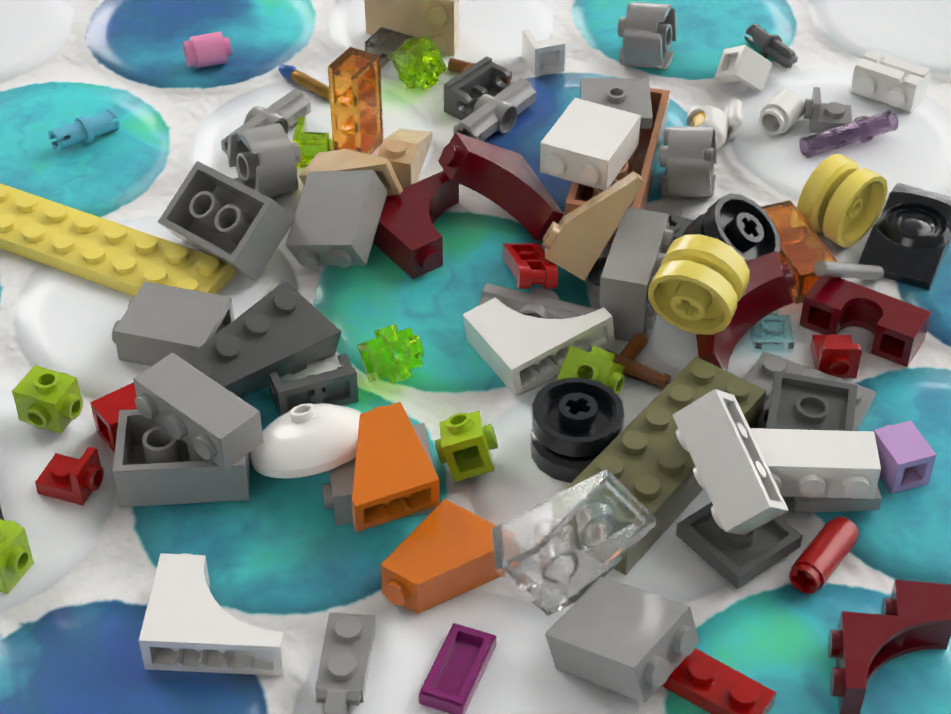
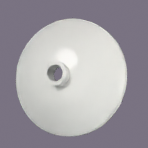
M307 403L298 405L291 409V411L279 416L262 431L263 443L249 454L252 466L258 473L264 476L285 479L311 476L339 467L356 457L359 418L362 413L350 407L333 404Z

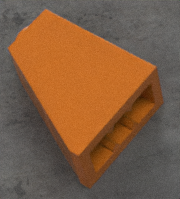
M401 401L387 406H379L360 414L352 492L353 526L356 533L438 506L439 478Z
M444 499L380 564L382 594L395 605L405 606L417 614L422 613L512 572L517 566V536Z

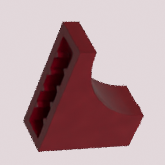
M455 132L448 145L444 147L438 162L449 179L478 192L512 215L530 233L534 240L544 242L542 239L552 222L554 221L558 224L564 213L521 154Z
M444 170L402 188L403 191L399 195L386 196L373 244L412 279L443 266V237L437 232L433 224L444 211L459 203V184L451 181Z
M778 251L745 261L750 270L749 283L743 296L737 302V309L733 318L724 331L713 335L696 334L699 358L727 371L732 352L743 335L765 316L794 303L791 287L797 285L796 278L790 263L783 265Z

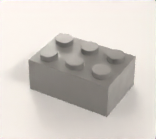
M196 161L158 220V223L182 241L206 254L216 257L238 272L257 281L296 218L273 199Z
M629 207L618 225L601 275L599 309L604 307L613 316L614 337L617 340L629 342L636 333H641L645 336L646 329L653 330L657 312H655L648 299V288L656 272L661 267L665 252H667L673 242L674 230H668L669 214Z
M138 409L119 410L113 464V476L120 507L249 500L250 452L224 470L213 461L204 460L193 447L182 439L177 440L173 438L165 427L153 419L145 418Z

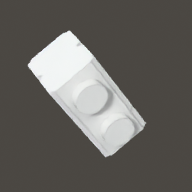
M869 49L855 66L850 91L851 93L912 113L926 95L931 69L889 55L884 56L883 53Z

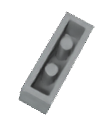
M174 353L169 354L133 378L137 397L135 398V404L139 412L145 418L153 419L165 427L173 438L177 440L182 439L189 444L204 460H211L226 470L263 443L260 411Z

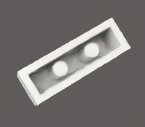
M714 389L672 415L678 427L676 430L677 439L681 446L691 455L696 466L693 469L694 476L698 484L707 491L713 504L711 507L712 516L721 529L728 533L746 535L789 511L733 394Z
M750 428L782 496L851 499L875 498L881 465L874 432Z

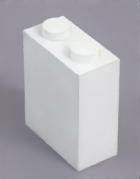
M574 98L540 143V172L601 190L609 188L639 145L641 115Z

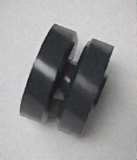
M728 194L718 199L708 208L706 213L698 216L691 222L683 236L701 234L716 238L733 247L745 261L778 251V254L780 253V237L772 219L755 201L738 194Z
M564 378L549 383L537 393L532 403L531 456L539 470L553 479L572 483L622 432L624 423L623 402L613 389L599 381L587 378Z

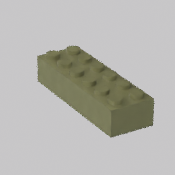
M695 356L555 499L553 535L626 575L703 490L694 476L693 469L696 466L690 453L681 446L677 439L676 430L678 427L672 415L712 390L717 389L733 394L749 427L756 428V423L763 412L766 390Z

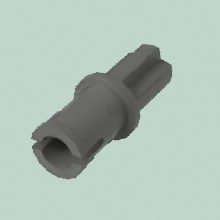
M753 24L746 30L745 33L748 35L744 36L745 41L760 50L764 58L770 57L784 68H791L797 62L798 56L795 55V51L782 43V39L778 35H771L758 24Z

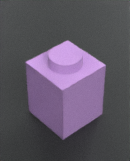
M911 420L895 425H886L873 431L881 465L880 478L891 494L929 484L937 454Z

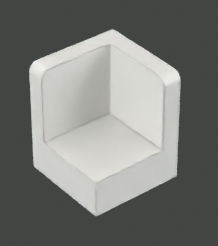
M529 29L522 30V58L534 76L564 71L566 43L561 37L536 41Z
M746 45L727 48L723 50L714 78L723 84L741 81L757 92L763 91L772 62Z

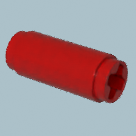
M837 516L828 521L795 561L789 573V578L796 589L806 594H812L823 587L856 544L859 532L851 520Z

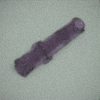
M891 110L871 117L863 115L855 118L852 123L811 136L801 137L799 141L800 150L807 158H811L814 155L858 141L866 143L872 141L874 136L897 130L899 125L898 118Z

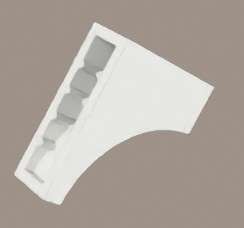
M495 297L462 314L467 341L515 396L559 374L570 345L591 352L593 345L605 349L615 344L613 316L604 307L578 317L544 319L516 312Z
M160 553L139 637L140 650L146 670L284 676L286 652L283 632L270 631L248 625L227 613L216 602L209 591L210 580L205 555Z

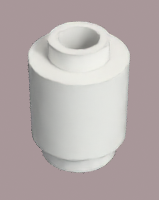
M789 89L778 92L760 111L759 124L761 128L771 135L785 133L804 114L805 104L798 93Z

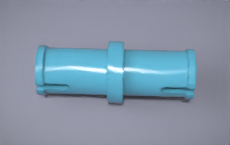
M112 109L89 118L84 116L78 117L72 124L49 131V139H59L51 142V145L56 151H60L63 148L80 142L84 144L94 141L96 136L118 130L120 127L119 121L113 123L109 121L118 117Z

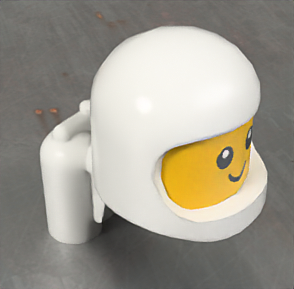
M738 99L731 100L729 106L725 107L724 112L713 106H694L687 114V126L714 127L717 151L725 144L726 138L731 140L737 135V127L743 121V103Z

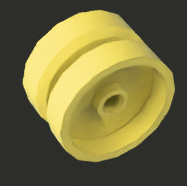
M833 154L817 166L805 183L797 204L796 213L798 221L817 233L823 232L826 238L843 248L851 247L868 233L879 217L886 200L887 180L868 168L860 169V166L855 161L842 154Z
M701 234L684 235L675 239L668 248L661 262V267L656 272L648 288V299L655 312L666 322L680 330L693 334L713 335L724 331L731 322L737 309V302L743 296L749 283L750 270L744 258L726 243Z

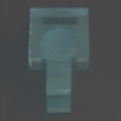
M776 310L750 328L754 353H763V351L768 353H793L795 342L790 315H778V310Z

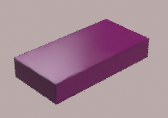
M453 623L419 692V704L450 714H465L496 648L497 636Z

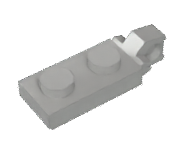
M329 612L315 687L316 703H325L324 714H347L349 705L359 706L360 702H364L375 634L374 615Z

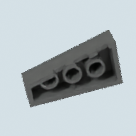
M285 280L186 357L184 361L240 398V396L255 389L260 391L272 384L268 373L277 371L279 377L289 373L294 375L306 369L308 364L320 358L325 360L334 356L342 331Z

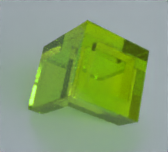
M298 117L292 141L298 144L301 151V161L296 163L297 168H306L317 153L333 151L334 141L329 139V133L307 132L306 117Z

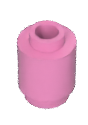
M220 31L192 36L189 41L182 43L188 67L195 66L199 69L227 63V56H232L230 40L228 37H223Z

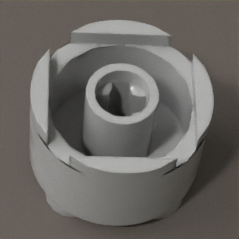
M643 2L628 4L626 18L621 17L618 23V36L623 37V46L619 55L620 65L653 69L669 68L674 51L668 50L671 41H676L677 17L675 9L671 8L673 5Z
M280 123L242 130L230 136L227 156L229 168L236 166L238 178H234V180L267 197L298 190L299 183L296 163L301 161V151L296 142H290Z
M665 127L664 146L660 147V167H665L666 176L662 177V196L713 197L716 175H714V164H716V133L714 127Z

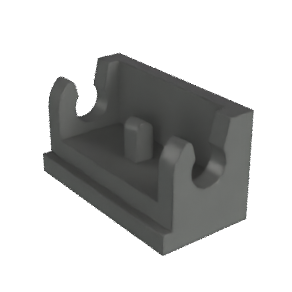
M483 58L444 84V112L463 120L474 111L475 104L482 95L489 94L495 96L509 85L503 84L500 81L499 75L504 79H508L512 76L505 67L492 62L491 58Z
M347 354L337 356L341 367H337L335 370L308 375L304 378L284 383L281 382L277 371L268 373L272 383L268 385L269 393L278 415L281 416L291 411L294 407L307 403L344 406L359 402L357 372L353 368Z

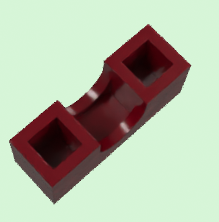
M819 276L804 296L799 326L822 335L839 334L841 330L848 327L864 328L874 335L871 354L908 367L925 341L931 311L842 278Z

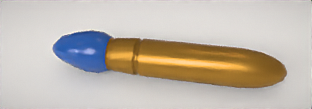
M279 65L278 70L285 79L293 80L322 98L328 100L336 98L334 90L324 83L297 70L292 65Z

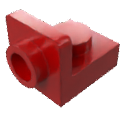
M812 335L810 348L816 370L837 378H857L862 349L860 344H853L851 335Z
M88 447L80 459L55 453L35 481L37 493L83 506L92 492L99 489L103 481L104 469L100 463L98 450Z

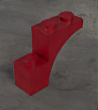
M895 580L890 598H883L881 614L841 611L837 630L830 629L828 636V657L836 658V667H832L830 694L831 696L838 697L839 714H860L867 682L879 668L890 660L920 650H947L951 637V584Z

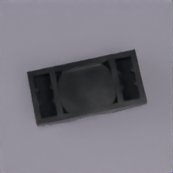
M902 183L896 184L889 194L878 222L873 225L858 264L881 266L884 270V278L930 291L951 244V197Z

